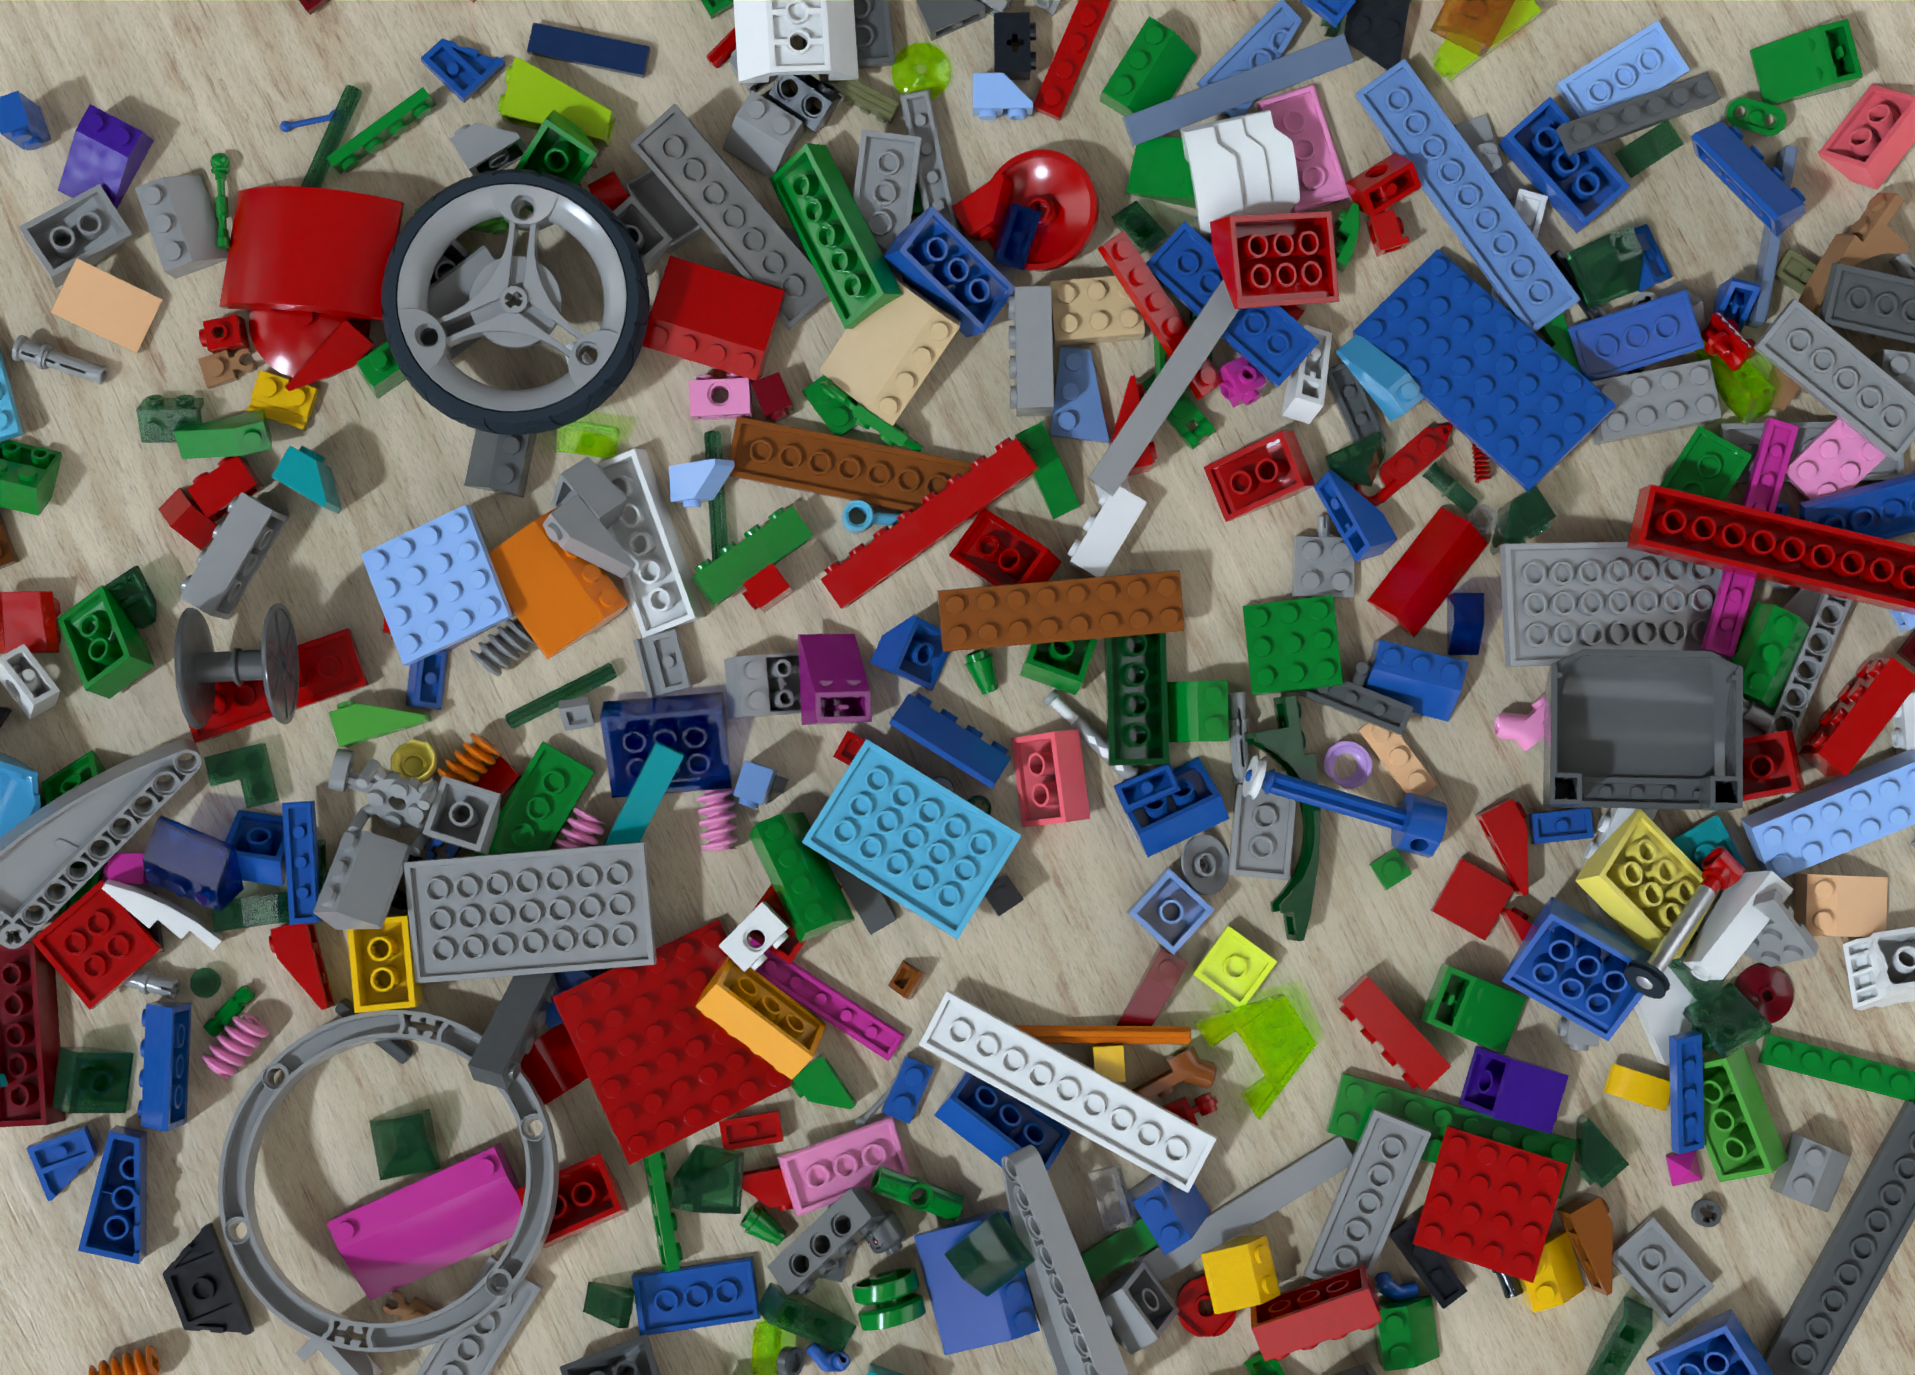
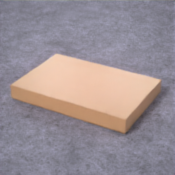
M75 258L50 313L137 353L162 299Z

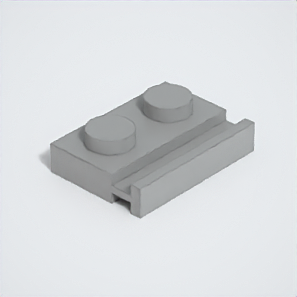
M677 629L634 640L648 698L692 688Z

